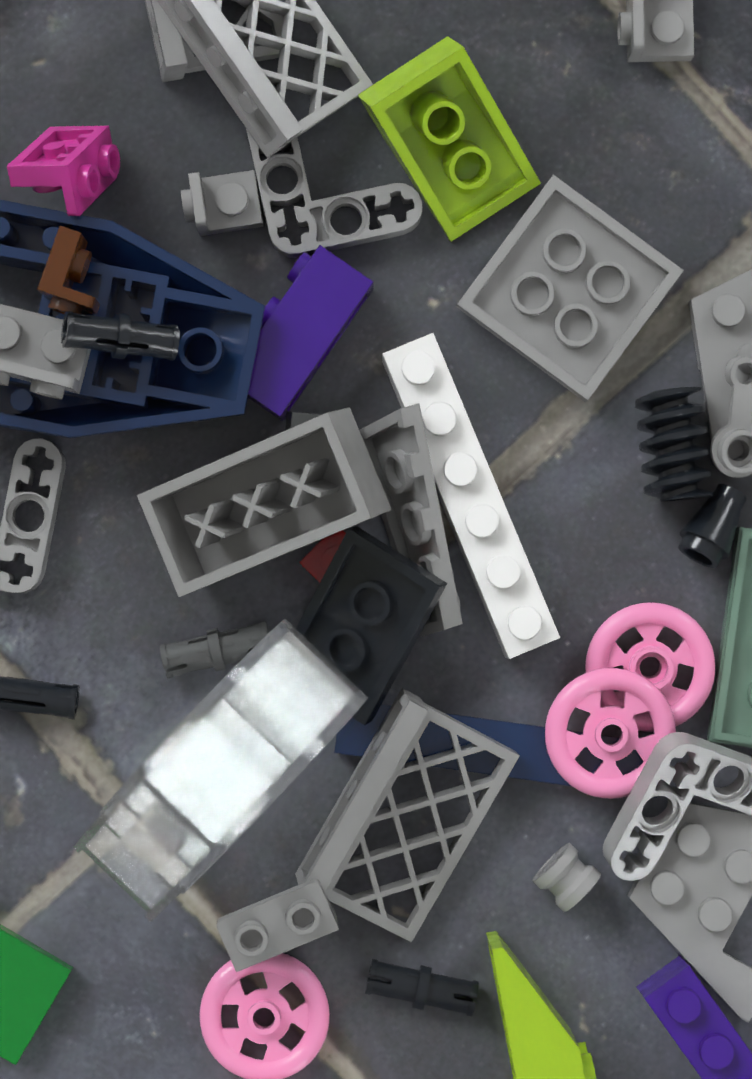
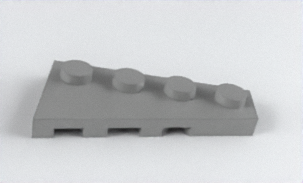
M418 403L392 412L360 429V433L392 509L381 514L392 549L448 583L420 633V637L463 623L420 404Z

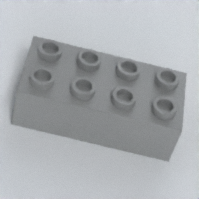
M350 407L327 412L137 495L178 597L392 510Z

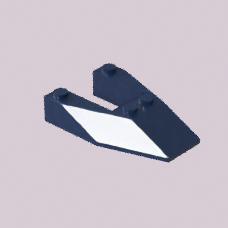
M0 200L1 265L43 272L59 226L78 231L87 240L88 244L85 250L91 251L92 257L85 279L81 284L74 281L72 290L95 297L100 303L97 315L83 311L82 314L114 318L117 313L129 314L133 321L164 325L174 324L178 325L180 331L179 348L174 361L127 354L125 359L112 358L110 352L91 350L80 394L64 390L62 400L30 392L31 382L10 377L8 386L0 385V427L77 438L245 415L265 311L263 304L114 221L84 215L68 216L67 212ZM42 295L38 313L63 319V314L48 308L51 299L45 298Z

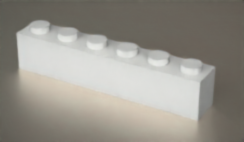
M434 333L382 353L383 365L401 408L420 404L437 495L505 658L511 659L559 639L560 636Z

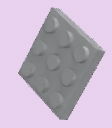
M553 175L457 303L456 307L584 402H587L684 270Z

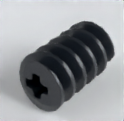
M678 387L653 391L635 401V408L652 414L638 421L637 429L654 434L653 437L639 444V450L656 456L655 459L643 464L641 470L642 473L658 477V480L646 485L643 490L644 494L660 498V502L714 496L713 491L697 487L698 482L712 476V470L695 466L696 460L710 454L709 448L693 444V439L708 432L707 427L691 423L690 419L705 411V405L690 402L688 396L702 390V387Z

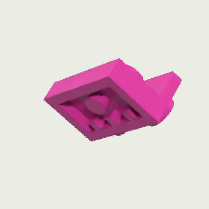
M54 126L44 131L7 165L11 187H32L33 191L37 193H49L62 189L68 216H80L117 178L120 170V154L117 146L112 144L109 126Z

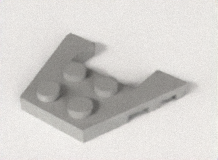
M752 269L688 302L698 370L701 372L704 392L706 422H708L711 442L714 435L721 428L728 425L732 386L725 379V367L735 357L744 356L752 358ZM742 363L736 369V378L740 383L746 382L750 378L751 370L748 364ZM735 440L730 444L728 453L731 459L742 455L744 450L742 442Z
M689 803L656 866L650 874L634 881L627 896L742 1020L749 1023L752 1018V967L723 952V948L752 896V815Z

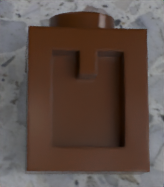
M59 226L37 290L45 298L51 299L48 308L63 315H65L66 311H72L77 314H82L83 311L97 315L100 303L96 298L72 290L74 281L81 284L85 279L91 262L92 252L85 250L88 242L82 233L63 226Z

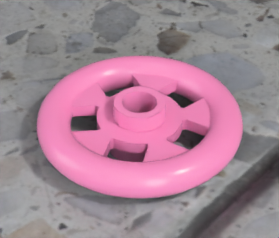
M648 602L623 608L603 622L589 644L585 672L622 665L624 670L643 676L663 693L672 709L675 725L678 726L694 716L704 705L714 683L716 665L711 642L695 619L676 607ZM664 626L672 629L683 638L675 652L662 642L656 641ZM635 627L643 637V641L636 643L627 653H624L617 645L616 640L623 633ZM647 657H655L659 661V670L653 676H644L640 671V664ZM678 664L694 667L693 678L687 690L672 686L677 676ZM614 690L601 691L600 707L616 706L623 708L625 692H614ZM649 712L633 716L638 731L654 732L653 721Z
M603 668L578 676L559 692L547 715L545 742L553 766L559 775L572 787L593 797L605 799L628 797L655 745L664 736L676 732V725L667 699L652 682L628 670ZM618 690L625 692L624 707H600L601 691ZM575 707L590 713L581 735L567 730L569 718ZM649 712L653 721L654 734L639 738L638 727L633 716ZM610 724L619 726L621 730V737L614 744H607L601 738L603 728ZM585 747L595 757L603 760L594 773L584 769L575 760ZM633 750H636L643 763L632 772L623 775L617 767L616 761L627 757Z
M282 953L238 972L235 971L231 960L224 964L207 984L201 1000L199 1018L206 1046L213 1057L225 1069L245 1079H284L301 1071L319 1053L327 1036L330 1012L325 990L317 976L298 959ZM263 972L267 988L256 989L249 994H245L241 979L254 973ZM290 982H293L298 987L305 999L295 1009H291L287 999L279 993V990ZM222 1005L239 1006L237 1012L238 1028H223L221 1021ZM260 1008H268L273 1012L275 1020L269 1026H261L256 1023L254 1013ZM294 1023L304 1030L305 1033L296 1047L290 1050L279 1040L287 1033L290 1024ZM245 1038L258 1044L267 1045L263 1060L248 1057L240 1052Z

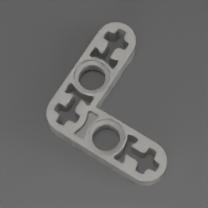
M247 130L270 239L274 248L281 255L289 258H299L304 252L313 255L319 245L328 251L405 235L412 232L418 226L422 217V200L419 193L412 186L404 183H392L312 201L298 137L281 149V152L292 148V155L275 154L261 161L260 155L264 153ZM279 166L291 168L298 177L296 187L287 194L274 193L267 185L269 173ZM394 196H400L403 204L412 203L414 209L406 212V221L396 222L394 215H383L377 217V223L380 228L370 230V213L364 202L374 200L375 211L389 208L391 198ZM303 199L305 206H294V211L299 227L308 226L309 232L301 235V244L291 246L289 238H279V232H283L287 228L284 211L280 209L276 213H272L271 206H289ZM351 207L359 212L362 223L355 233L342 235L332 228L330 219L337 209Z
M43 438L28 440L16 451L0 526V560L16 562L19 554H24L25 564L33 566V573L31 577H22L20 584L17 585L13 583V574L0 571V591L27 593L35 590L42 583L46 572L65 475L66 459L62 450L56 444ZM39 449H46V457L54 461L52 470L42 471L39 487H50L48 498L34 492H19L21 482L33 485L35 472L34 469L26 466L28 456L37 457ZM26 501L39 503L44 511L42 525L32 532L21 530L15 521L17 508Z
M674 732L661 738L651 752L605 838L603 856L615 875L622 880L635 881L650 874L694 795L752 815V757L689 733ZM686 753L690 758L686 763L677 762L674 767L670 763L674 757L683 758ZM727 766L738 767L737 778L732 784L722 788L714 786L713 781L719 770ZM672 780L676 784L675 787L669 785ZM656 796L668 798L665 810L658 816L645 817L642 815L643 806L651 798ZM635 826L640 828L639 833L634 829ZM637 845L640 850L637 855L628 854L623 860L621 853L623 851L632 852Z

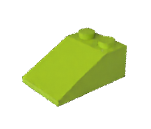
M449 36L358 94L359 99L385 142L451 242L541 184L465 48Z
M497 931L487 932L486 936L513 1079H596L592 1056L587 1051L585 1041L576 1042L570 1027Z

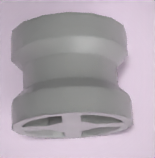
M569 842L556 851L543 864L532 881L540 889H548L555 896V904L563 912H566L574 907L599 880L601 873L593 865H584L578 859V850Z

